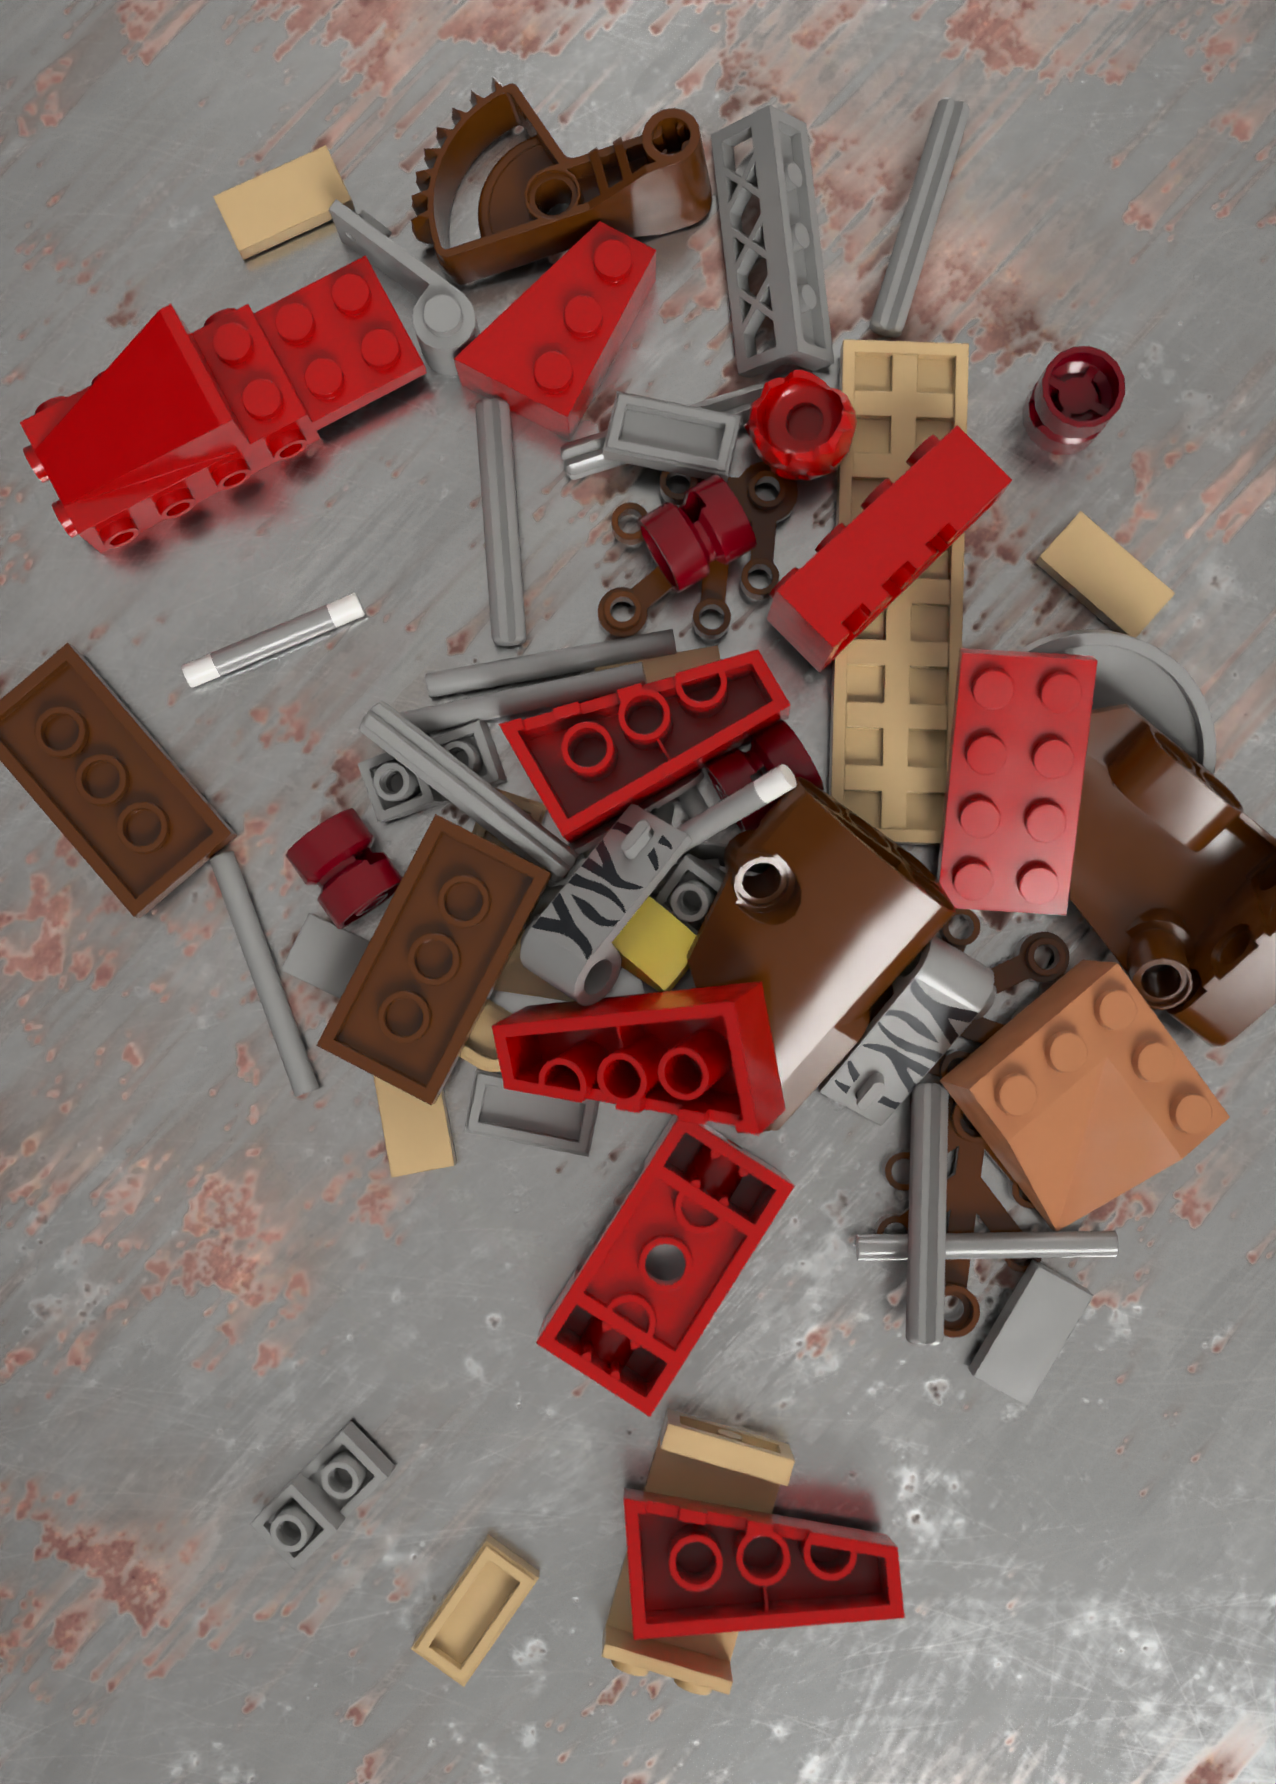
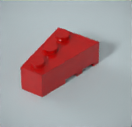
M599 221L454 358L461 385L487 399L501 398L506 400L511 411L570 441L656 281V249Z

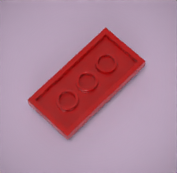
M959 648L937 880L956 909L1067 916L1098 661L1094 656Z

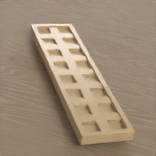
M843 339L840 352V390L848 396L856 411L857 425L850 452L837 468L836 526L841 522L847 526L864 511L860 507L862 502L886 478H889L894 483L911 467L906 463L907 459L930 435L934 434L941 440L957 425L967 434L969 343ZM965 532L832 661L829 795L897 844L940 846L959 648H962Z

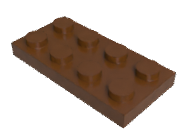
M65 644L0 699V761L133 917L142 918L237 836L81 653L71 644Z
M435 814L316 1046L429 1105L435 1104L553 874Z

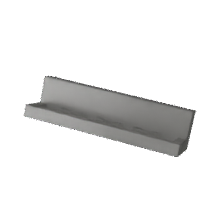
M768 105L711 134L738 375L747 378L787 363L812 371L834 364L807 124ZM752 138L754 153L741 176L736 172L733 147ZM753 194L759 198L761 214L750 236L743 232L741 216ZM761 255L766 259L768 275L758 295L755 296L749 291L748 275L758 256ZM765 316H767L774 323L776 347L757 354L755 335Z

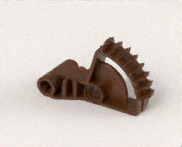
M492 77L491 85L493 93L483 98L471 90L470 102L473 108L468 112L452 107L451 118L455 125L453 129L436 127V139L441 148L424 149V161L428 169L415 172L417 177L416 184L420 192L411 196L412 208L417 217L411 220L412 231L416 239L422 243L434 245L437 259L444 273L449 275L452 281L458 285H465L570 250L599 221L630 237L662 235L699 222L710 211L713 202L700 128L695 118L687 111L677 108L663 109L647 121L641 136L622 141V138L619 137L613 141L611 146L600 150L596 147L588 154L571 158L567 157L559 148L517 85L511 83L503 86L494 77ZM516 126L524 127L531 138L517 144L502 156L489 173L483 185L478 204V226L481 238L450 248V214L457 189L464 175L476 158L493 141ZM558 204H569L567 209L560 214H547L552 207Z

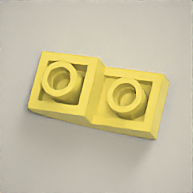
M648 896L612 943L619 951L621 967L658 992L671 991L690 968L687 954L696 935L657 901Z

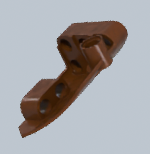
M1128 704L1093 709L1091 711L1070 883V900L1129 974L1131 982L1151 1009H1166L1172 1017L1209 1046L1215 1048L1224 1046L1276 1004V838L1244 813L1242 804L1226 785ZM1154 965H1170L1163 971H1147V969Z
M800 776L795 778L797 786L779 797L759 821L760 825L756 830L738 833L727 844L723 858L727 874L687 954V960L696 988L762 981L786 1109L763 1132L778 1131L857 1044L869 1024V1008L956 913L955 907L937 878L921 861L816 785ZM759 863L770 864L761 874L755 876L745 875L746 871L753 865Z

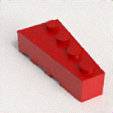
M958 425L941 440L934 434L930 435L907 459L906 463L911 467L894 483L889 478L881 482L862 502L860 507L864 511L847 526L842 522L838 524L815 548L817 553L800 569L795 567L789 571L770 591L769 596L773 601L767 620L819 673L1002 496L1012 482V479Z
M756 649L680 671L672 677L644 685L638 683L618 689L616 693L582 703L576 701L552 708L553 711L527 719H514L500 723L499 726L561 835L571 844L623 814L631 803L639 805L705 767V765L730 750L750 741L752 737L780 720L788 719L791 704L761 653Z
M762 981L607 997L590 1006H583L576 1001L531 1005L492 1025L504 1089L579 1103L584 1102L586 1099L615 1104V1109L634 1113H641L645 1109L678 1115V1121L705 1125L708 1121L736 1126V1131L754 1135H760L786 1110Z
M624 1487V1512L634 1640L905 1618L898 1547L887 1534Z

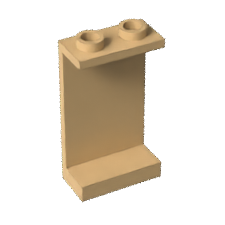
M667 1408L643 1491L772 1514L780 1484L788 1486L795 1459L790 1445ZM626 1550L603 1631L601 1657L610 1659L615 1668L630 1675L646 1676L651 1671L674 1678L676 1685L694 1694L709 1695L712 1690L729 1695L733 1683L730 1661L738 1632L633 1639L628 1554Z

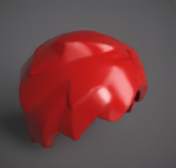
M799 369L793 370L786 377L774 378L765 382L760 397L750 406L749 420L744 427L752 440L755 451L770 467L771 472L786 479L813 480L834 471L848 455L857 420L856 411L845 393L839 389L830 388L825 381L813 373Z

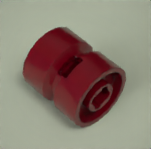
M1091 346L1072 347L1058 353L1047 365L1039 381L1034 385L1026 399L1023 408V425L1029 438L1042 450L1055 455H1070L1087 448L1117 413L1124 399L1125 377L1118 363L1105 351Z
M713 474L686 490L682 505L676 506L673 503L666 502L637 519L639 531L651 556L668 583L678 593L707 577L710 573L711 562L716 560L721 564L727 565L756 548L757 545L755 534L741 504L727 483L717 474Z
M783 720L752 737L749 751L744 752L734 748L705 765L706 773L721 801L753 782L750 776L758 770L763 776L781 764L788 766L795 778L798 776L805 778L821 790H824L823 782L810 755L795 732ZM779 797L736 822L735 824L741 832L756 830L760 825L759 821Z
M353 808L344 810L320 823L300 838L286 853L287 859L306 885H319L321 891L317 901L337 929L353 924L386 902L394 895L403 878L385 852L374 853L371 847L375 837Z

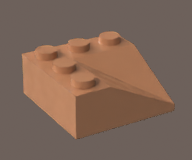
M1081 960L939 1080L1048 1226L1054 1231L1063 1229L1182 1160L1230 1118L1121 966L1116 962Z

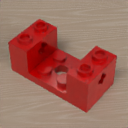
M673 1115L644 1160V1170L580 1271H574L541 1323L536 1340L537 1345L649 1417L654 1412L795 1187L786 1175L708 1125L678 1121V1115ZM661 1244H670L677 1247L685 1257V1265L680 1275L668 1281L654 1278L648 1272L645 1264L648 1253L654 1247Z

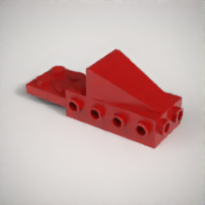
M365 255L253 313L249 304L239 309L227 308L220 310L205 321L204 327L192 333L172 304L161 308L110 366L92 380L90 386L69 397L58 396L43 402L36 408L35 415L20 422L31 443L23 448V452L42 483L51 481L60 499L52 503V508L67 534L71 538L80 535L96 550L103 553L109 549L118 548L131 542L139 533L166 519H173L185 514L195 504L222 490H228L244 483L252 474L271 464L298 455L308 445L321 439L317 430L423 376L427 371Z

